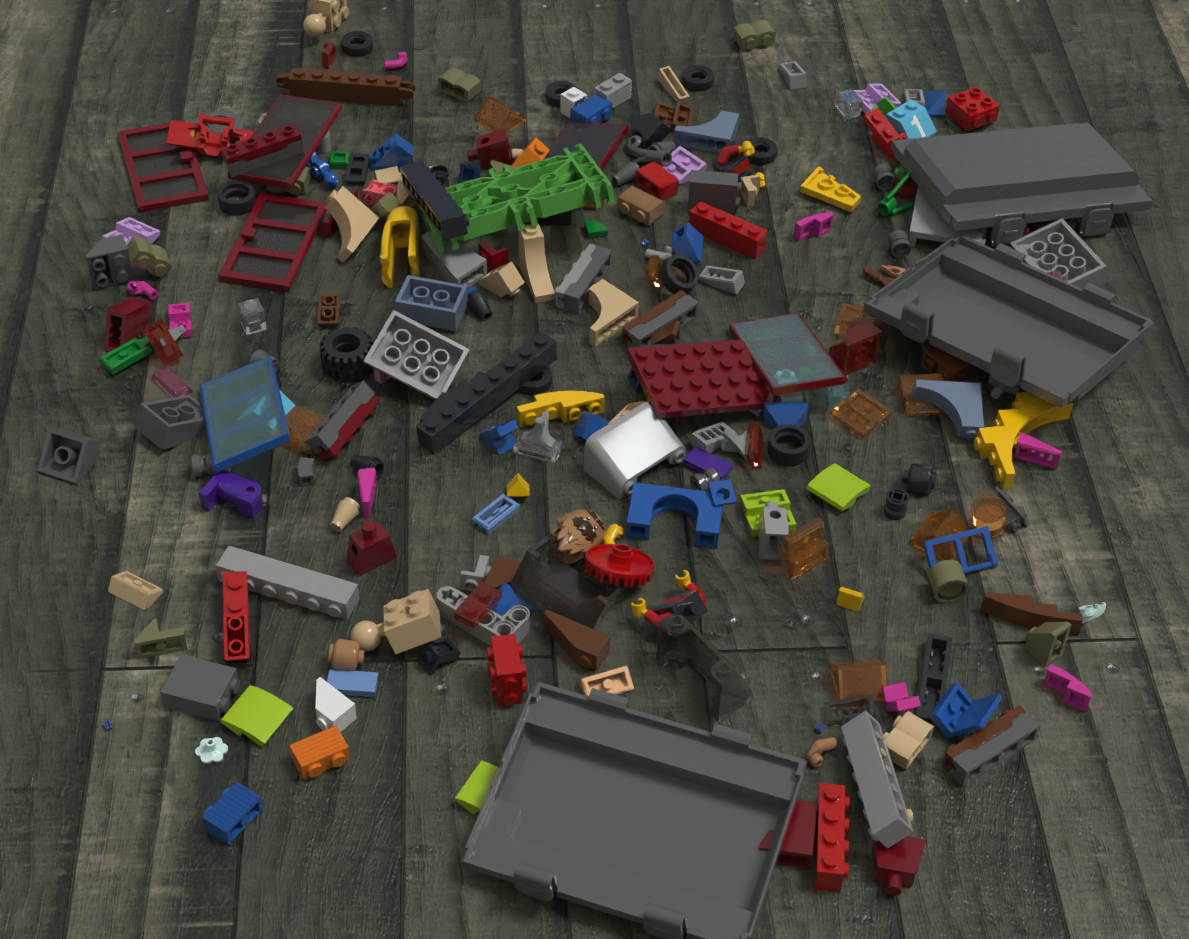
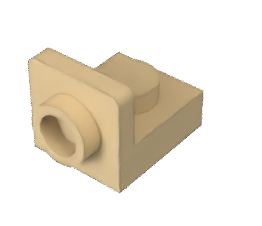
M759 175L741 177L740 194L747 207L755 205V197L758 196L760 188Z

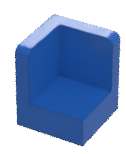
M583 411L573 435L587 440L593 433L608 425L609 421L593 413Z

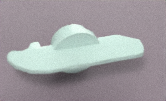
M1102 602L1101 605L1094 604V608L1093 605L1079 607L1078 613L1082 614V623L1101 616L1106 609V603Z

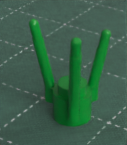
M908 172L896 187L891 189L885 198L877 204V210L880 214L884 216L891 214L894 216L898 212L915 205L914 202L896 208L897 201L893 197L910 177L911 172Z

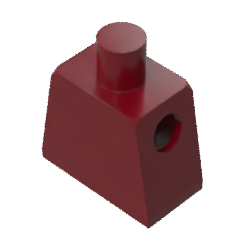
M506 129L479 136L477 138V148L467 150L468 161L480 160L483 170L490 169L491 160L511 166L513 160Z
M365 521L362 524V529L349 536L346 561L358 577L397 558L390 535L378 522Z
M907 836L889 848L885 847L880 841L876 842L873 840L874 879L879 883L886 884L885 891L887 894L898 896L902 893V887L910 888L913 886L926 839Z

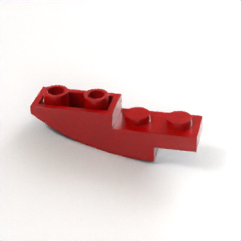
M878 108L868 112L862 117V120L873 133L870 138L887 156L900 164L891 149L892 140L909 138L904 132L899 135Z
M247 571L222 573L225 662L250 660Z

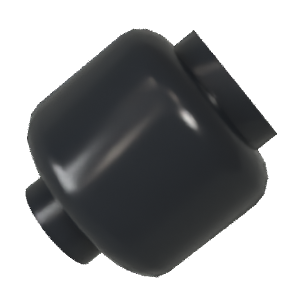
M911 464L909 470H904L902 483L907 484L909 492L928 494L930 489L934 490L936 472H933L932 467L928 465Z

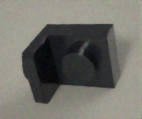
M448 637L440 638L423 645L418 661L429 674H434L439 663L456 661L459 659L461 652Z

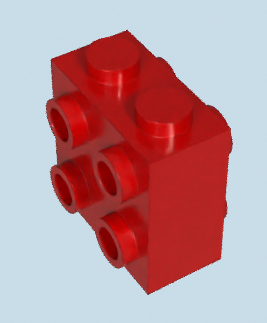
M974 87L948 96L945 112L966 131H970L997 121L1000 105L979 87Z
M516 634L491 636V647H487L488 677H491V681H494L490 682L491 696H496L498 706L521 704L522 693L527 692L525 681L527 677L526 665L520 659L523 658L522 644H517Z

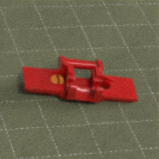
M200 113L198 123L170 120L167 145L194 148L202 155L223 157L221 148L228 146L230 139L236 138L241 142L251 138L255 131L234 129L235 117L230 119ZM203 123L229 126V128H223L222 133L208 131V126Z

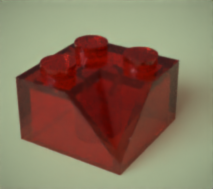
M867 317L850 323L846 340L834 344L829 349L830 356L845 376L877 362L882 331Z

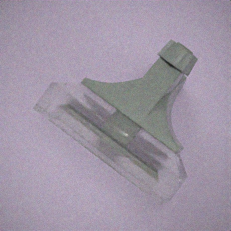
M543 411L541 417L535 419V427L532 430L520 432L513 446L514 453L552 463L556 462L562 450L563 442L556 441L549 434L550 413Z

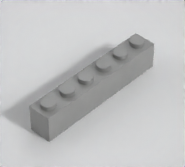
M228 546L216 564L218 581L223 582L222 573L247 571L248 591L257 592L270 598H277L290 604L300 605L313 611H320L333 617L348 620L359 601V589L356 583L236 547Z
M865 710L841 726L844 735L842 740L849 752L847 758L854 769L852 775L859 787L857 791L858 796L865 807L863 813L869 821L870 827L868 831L876 842L880 841L885 847L889 848L912 834L913 828L881 726Z

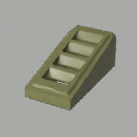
M388 192L370 210L379 217L390 213L400 202L392 192Z

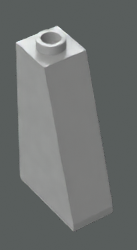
M429 232L421 236L422 253L446 282L470 287L487 274V260L458 242L459 249L452 250L450 247L452 244L443 246L445 253L439 254Z

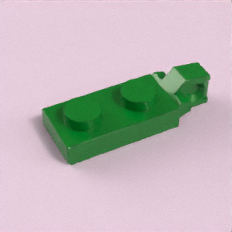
M152 334L143 339L137 340L134 338L100 357V363L114 375L149 355L159 345Z

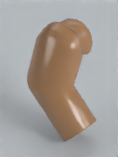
M834 737L816 740L806 754L807 762L813 767L822 765L823 757L821 754L824 751L836 749L837 740Z

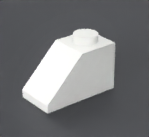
M319 677L316 681V723L321 730L337 725L341 732L357 719L355 703Z

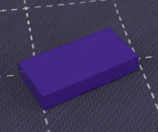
M696 446L683 460V465L701 474L706 469L714 468L720 477V481L724 480L733 470V464Z

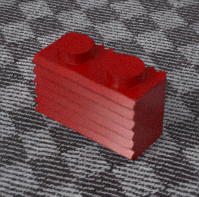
M655 161L636 170L635 183L652 196L665 201L669 197L677 195L678 178L670 172L668 173L663 166L658 165Z

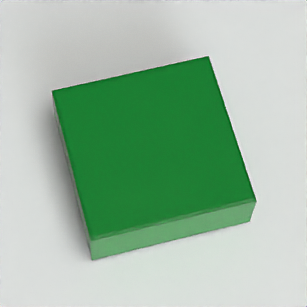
M331 151L330 169H347L350 152Z

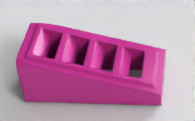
M1020 432L1013 458L1057 470L1062 451ZM1049 455L1054 456L1053 460L1049 459Z
M375 468L359 469L357 471L362 511L365 518L370 516L377 484Z

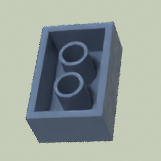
M407 275L395 300V311L424 326L456 331L468 306L467 286Z

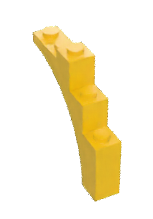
M1029 392L1017 393L1015 402L1012 403V409L998 410L996 420L993 421V427L979 428L978 435L974 438L975 450L979 451L981 459L989 458L990 465H993L995 469L996 480L1000 481L1003 490L1012 489L1015 470L1012 463V451L1017 444L1020 432L1027 434L1044 424L1069 419L1073 403L1066 404L1063 408H1060Z

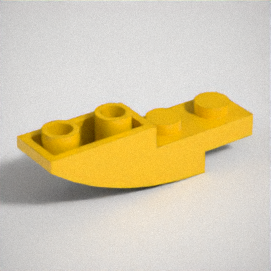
M557 391L534 395V402L517 406V423L520 428L533 425L535 419L541 417L543 411L550 413L549 420L561 417L563 423L580 419L583 411L595 415L604 413L605 397L603 394L587 391Z

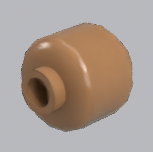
M337 639L334 644H330L328 663H332L334 670L355 671L358 664L363 665L365 650H360V643L358 641Z

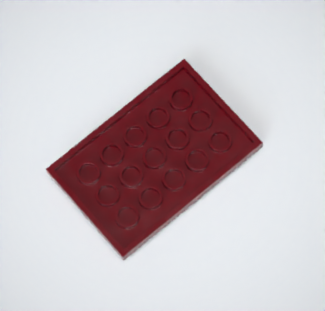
M742 340L633 347L627 349L626 356L650 405L653 407L657 419L764 409L765 402L775 403L767 386L757 373L753 360Z

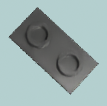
M996 486L997 494L987 497V506H995L1005 512L1004 524L1009 530L1017 531L1020 529L1021 524L1027 528L1026 512L1021 506L1016 507L1012 503V497L1006 491L1002 492ZM990 508L997 516L1001 514L999 510Z

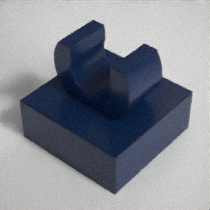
M461 163L458 183L480 178L481 166Z

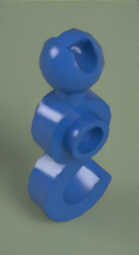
M314 152L306 167L311 166L313 176L319 180L324 179L326 186L330 188L337 186L339 182L337 174L330 172L329 164L322 159H318L317 154Z

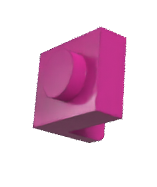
M904 682L881 688L886 711H897L898 715H904L908 711L912 713V708L921 706L919 696L908 697Z

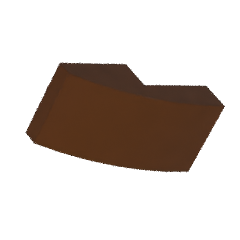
M340 293L319 294L317 325H339Z

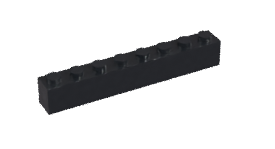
M422 161L400 166L403 186L441 237L446 240L467 235V227L470 225L467 214H464L462 208L458 207L456 200L452 199L451 194L447 193L446 188L441 186L440 180L436 179L435 174L431 173L430 168L426 167Z
M542 331L532 337L416 426L419 444L432 454L437 453L525 383L556 361V341Z

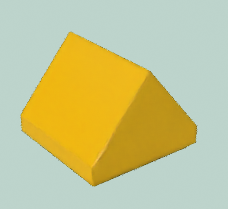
M519 473L507 484L508 497L530 496L529 484Z
M841 587L836 605L859 612L865 595Z

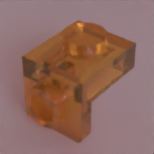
M659 255L651 256L644 272L653 286L664 287L659 278V269L663 264ZM671 269L674 277H676V275L678 274L675 269Z

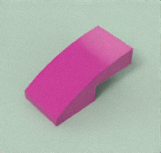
M832 212L816 214L795 222L793 238L800 242L812 234L819 238L831 231L834 214Z
M190 303L168 305L170 329L183 325L186 331L178 338L192 337Z
M1050 664L1043 686L1064 694L1063 703L1086 712L1092 696L1090 690L1065 670Z

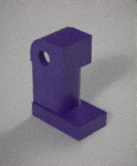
M225 469L218 471L199 492L201 508L210 511L220 499L238 505L239 513L254 519L264 506L260 484L230 473Z

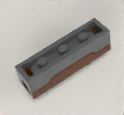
M682 290L671 295L649 311L626 323L622 327L621 343L628 348L647 345L648 340L653 339L656 331L676 320L681 321L680 329L698 318L699 302L688 294L686 295Z
M1020 705L1012 710L1008 709L997 720L989 721L982 730L968 734L957 745L952 744L944 752L945 757L942 767L964 787L1037 739L1041 725L1028 712H1025Z

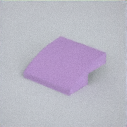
M868 84L865 90L850 91L853 94V101L865 114L885 96L896 108L902 104L883 84Z
M681 146L671 153V164L668 167H664L668 173L670 172L678 178L679 184L690 181L691 170L705 171L708 168L706 162Z
M128 217L116 222V230L102 235V238L123 234L126 245L134 236L142 237L152 244L160 235V230Z

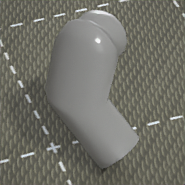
M666 245L662 252L647 249L645 258L663 262L672 255H675L674 249L670 245Z

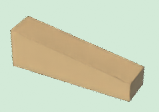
M670 66L659 68L657 80L674 100L680 103L689 102L690 96Z

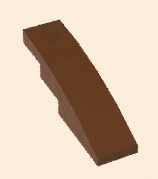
M984 592L981 604L982 612L1030 629L1033 627L1038 628L1045 622H1069L1071 624L1069 635L1078 636L1083 622L1082 614L1058 612L1057 605L1033 603V597L1030 595Z

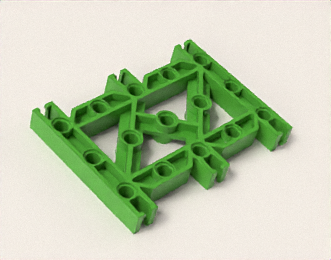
M578 144L574 146L575 150H577L574 152H569L568 147L563 148L564 156H555L519 166L513 171H510L507 165H503V172L497 173L495 168L489 169L490 177H480L445 187L447 193L451 194L452 199L456 200L458 207H461L463 213L468 216L470 225L467 227V235L444 240L418 205L417 209L439 254L445 253L443 246L452 244L450 245L452 250L459 249L457 240L465 241L507 229L512 224L515 225L518 231L525 229V225L522 223L531 222L532 227L538 226L536 218H545L580 208L589 202H592L596 209L602 207L601 201L608 199L607 203L609 205L615 204L613 186L583 145Z

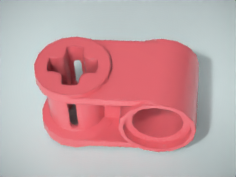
M370 180L367 188L363 189L359 196L365 204L374 205L388 192H392L397 198V187L393 184Z

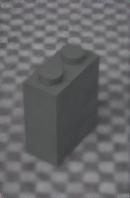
M691 170L688 213L701 201L734 216L735 209H739L740 197H736V194L741 192V182H737L738 174Z
M181 654L160 692L163 707L219 722L223 713H227L233 694H236L240 688V679H238L236 668Z

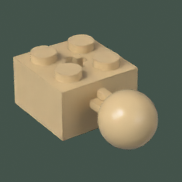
M310 0L312 14L304 19V31L311 37H319L324 32L333 33L349 14L347 0Z
M429 589L413 592L410 596L399 600L394 599L384 605V622L380 624H375L371 621L357 623L351 631V640L360 643V650L369 652L378 647L381 638L387 637L395 654L441 638L439 609Z

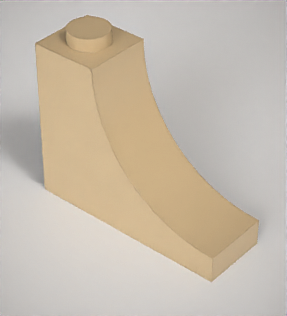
M342 186L338 192L333 190L327 197L329 202L325 208L333 216L340 229L342 246L337 258L344 262L358 247L379 217Z
M531 224L527 225L524 230L519 231L520 269L535 303L555 300L554 289L547 268L544 235L539 224L535 227H532Z
M604 279L589 288L588 304L599 315L598 320L590 327L589 343L596 347L621 330L626 323L638 317L639 302Z

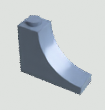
M721 110L720 114L708 123L698 126H676L674 143L676 146L720 153L722 148L735 139L739 124V113Z
M933 380L915 381L912 389V399L927 401L943 410L952 420L958 438L972 440L977 437L979 428H984L981 383Z

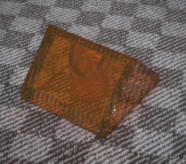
M487 94L474 116V120L493 132L506 129L508 132L527 121V117Z
M955 507L932 512L909 540V544L925 551L923 541L968 531L969 528ZM970 536L960 538L962 546L965 544V542L968 540ZM953 540L932 545L935 557L953 560L956 556Z
M874 658L829 664L840 704L884 700L881 688L888 686L885 661Z

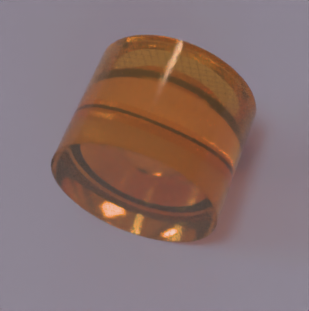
M991 494L976 498L971 506L973 529L988 526L991 537L1000 535L1005 530L1007 524L1005 502L1000 497Z

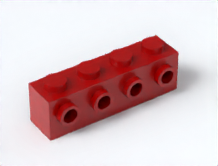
M701 201L690 210L689 223L704 237L753 259H757L766 250L768 230Z
M819 783L816 798L814 889L841 892L843 879H848L849 863L844 862V856L849 854V840H845V834L849 833V818H845V812H849L850 796H845V785Z

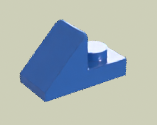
M511 420L480 433V436L497 454H503L516 447L512 431L519 427L515 420Z

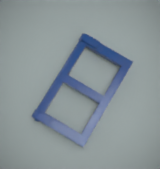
M988 526L923 541L929 569L937 563L932 545L952 540L958 562L962 565L964 574L998 566ZM981 534L988 562L968 567L960 538Z

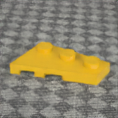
M820 166L801 185L800 192L849 212H852L861 200V196L846 185L837 183L836 178L823 173L824 169Z

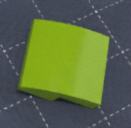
M835 463L820 472L807 485L806 489L843 511L854 506L856 498L868 493L871 485Z
M784 489L740 495L744 516L752 537L759 536L758 527L762 509L768 502H776L779 508L786 509L789 532L796 531L797 524L790 511V501Z
M250 685L220 722L238 736L245 734L263 748L292 712L293 707L273 694Z
M481 760L454 800L472 814H476L477 811L480 813L494 775L498 772L499 767Z

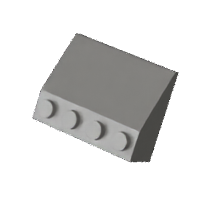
M1062 218L1010 243L1014 250L1026 254V258L1023 259L1026 264L1083 289L1088 283L1099 287L1107 283V266Z
M393 310L363 363L436 400L442 392L447 393L465 363L470 349Z

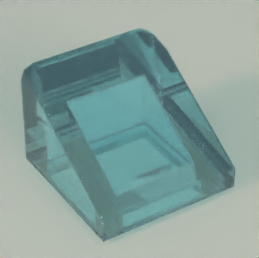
M846 376L848 378L846 384L826 387L825 395L829 404L849 402L848 376Z

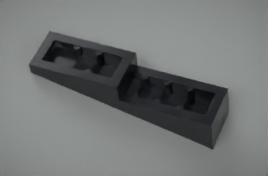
M928 633L919 691L921 706L917 707L916 716L922 720L933 722L929 715L945 694L953 637Z

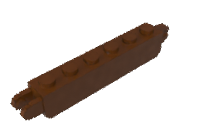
M292 68L291 73H278L276 77L277 87L290 89V95L319 100L397 105L400 103V99H413L416 89L415 83L402 81V77L394 75Z

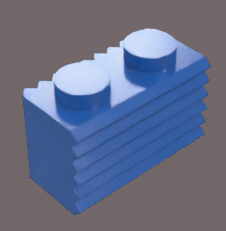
M598 93L570 109V122L601 123L612 116V102L603 96L601 97Z
M235 782L232 787L224 790L221 799L214 806L210 805L205 810L203 815L205 830L229 845L263 810L262 797L239 782Z

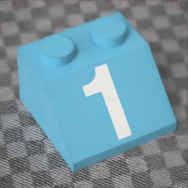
M909 100L886 115V119L900 135L904 132L909 139L932 137L937 133L926 108L916 101Z

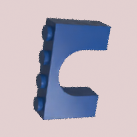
M634 483L627 518L626 538L649 540L651 524L656 515L666 510H680L691 515L696 521L694 546L717 549L723 506H714L709 491ZM717 492V497L724 500V493Z

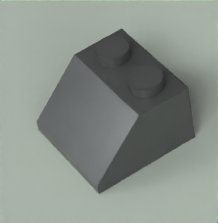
M49 428L37 471L78 484L95 463L101 441L65 429Z

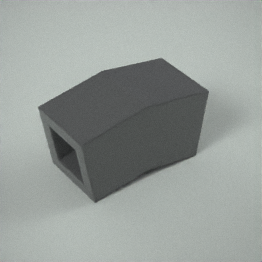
M300 457L297 467L300 487L314 485V458Z

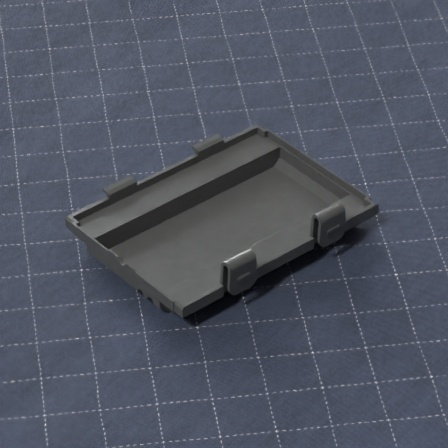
M1089 123L892 140L891 149L896 159L907 172H911V178L946 222L952 225L956 231L992 227L990 242L993 247L998 246L1000 243L1010 245L1011 242L1022 238L1025 223L1059 220L1061 218L1081 217L1079 225V235L1081 237L1108 234L1114 214L1149 210L1152 203L1146 192L1138 185L1140 177Z
M961 234L949 239L925 258H921L915 263L913 269L910 267L906 269L899 277L870 297V301L864 304V313L901 330L904 336L919 343L927 339L930 341V345L990 373L993 379L1009 387H1014L1018 383L1021 385V389L1060 408H1063L1066 404L1078 401L1134 352L1135 346L1152 331L1154 323L1149 318L1113 303L1112 301L1116 295L1091 283L1086 284L1082 289L1024 263L1023 259L1026 258V254L1001 243L996 249H993Z
M536 682L533 692L529 694L510 742L505 749L500 768L494 775L486 799L465 846L466 851L461 861L462 867L514 883V887L519 892L544 901H551L554 896L553 891H555L558 898L643 924V929L647 933L663 939H683V932L686 933L687 939H752L804 780L807 761L750 744L752 734L718 724H714L712 732L627 708L629 698L592 688L590 695L586 696ZM770 829L774 830L771 850H759L760 843Z

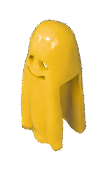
M399 206L393 209L384 225L381 238L380 263L382 265L381 278L388 288H393L395 248L409 247L408 258L409 264L412 267V276L420 277L419 219L417 212L409 206Z

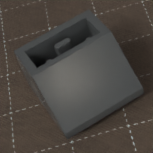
M123 234L102 238L86 255L93 290L134 281L128 248Z

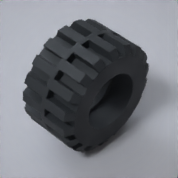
M356 327L336 328L335 331H329L328 335L322 337L319 347L323 372L328 377L332 376V379H340L343 382L346 380H359L363 376H367L370 373L369 371L373 370V367L363 363L373 345L371 336L366 334V331L358 330Z

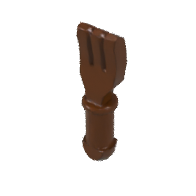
M865 267L862 270L865 276L882 284L883 287L895 280L891 277L885 278L883 274L875 272L870 267Z

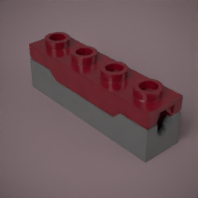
M295 123L221 148L224 163L231 178L305 153L301 133Z
M364 381L351 386L305 442L318 454L317 456L322 461L330 457L332 459L336 458L342 452L341 447L353 439L354 436L352 434L365 424L364 419L375 412V406L380 399Z

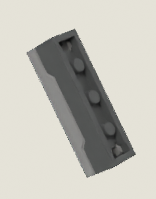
M589 244L586 250L581 252L580 258L577 262L573 263L569 274L564 276L562 284L555 289L554 298H556L557 308H563L564 310L579 314L588 301L589 288L602 280L611 267L612 250Z

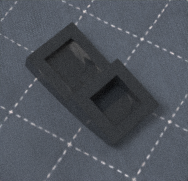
M350 154L349 165H347L346 183L365 184L370 161L369 154Z

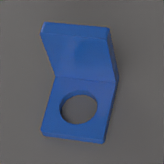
M731 479L708 482L707 491L711 493L715 507L736 504L737 500ZM716 493H724V500L719 499Z

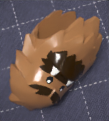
M576 509L573 512L565 513V516L556 519L557 526L547 538L543 550H547L546 561L557 562L556 566L569 565L584 558L588 549L603 542L605 527L601 517L595 512L585 509Z

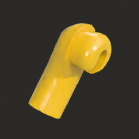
M618 524L609 525L604 534L603 544H615V538H621V535H623V528L618 526Z

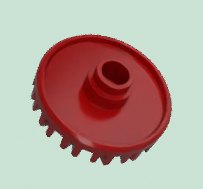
M600 544L586 551L583 566L586 572L589 573V576L595 575V579H600L601 582L604 578H609V584L614 583L615 586H618L619 580L625 583V586L633 587L634 583L640 586L645 585L646 581H652L655 563L649 555L628 545Z

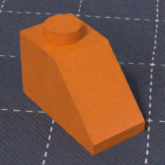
M535 137L521 151L511 166L519 167L543 160L550 150Z

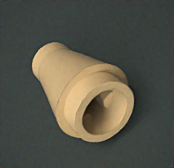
M348 497L340 500L330 527L337 532H341L359 514V504Z

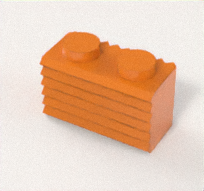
M337 725L289 745L291 759L304 780L308 777H317L322 772H325L326 769L340 767L350 760L348 744L337 728Z

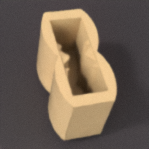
M909 711L903 717L899 715L892 726L893 730L883 735L891 761L905 770L908 769L918 753L926 746L934 729L933 725Z

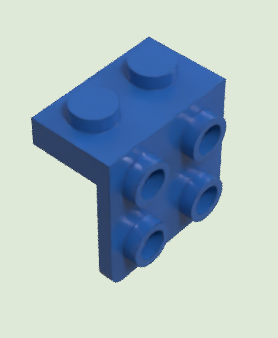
M957 682L950 685L929 717L947 739L957 735L961 737L967 732L980 731L985 728L990 715L998 709L1002 696L996 693L972 701Z

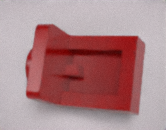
M486 241L478 243V254L487 260V267L491 271L509 263V249L507 247L496 251Z

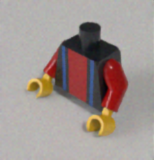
M731 141L712 160L711 165L714 172L738 174L737 182H741V177L753 175L754 173L747 156H752L755 153L754 147L750 141H744L742 146ZM760 172L756 173L755 175L760 176V188L765 187L764 175Z
M683 570L684 577L675 575L678 587L685 590L653 610H647L645 600L638 598V605L631 603L632 613L635 617L644 616V620L656 627L659 633L683 628L707 612L705 606L706 596L695 583L691 582L689 572Z

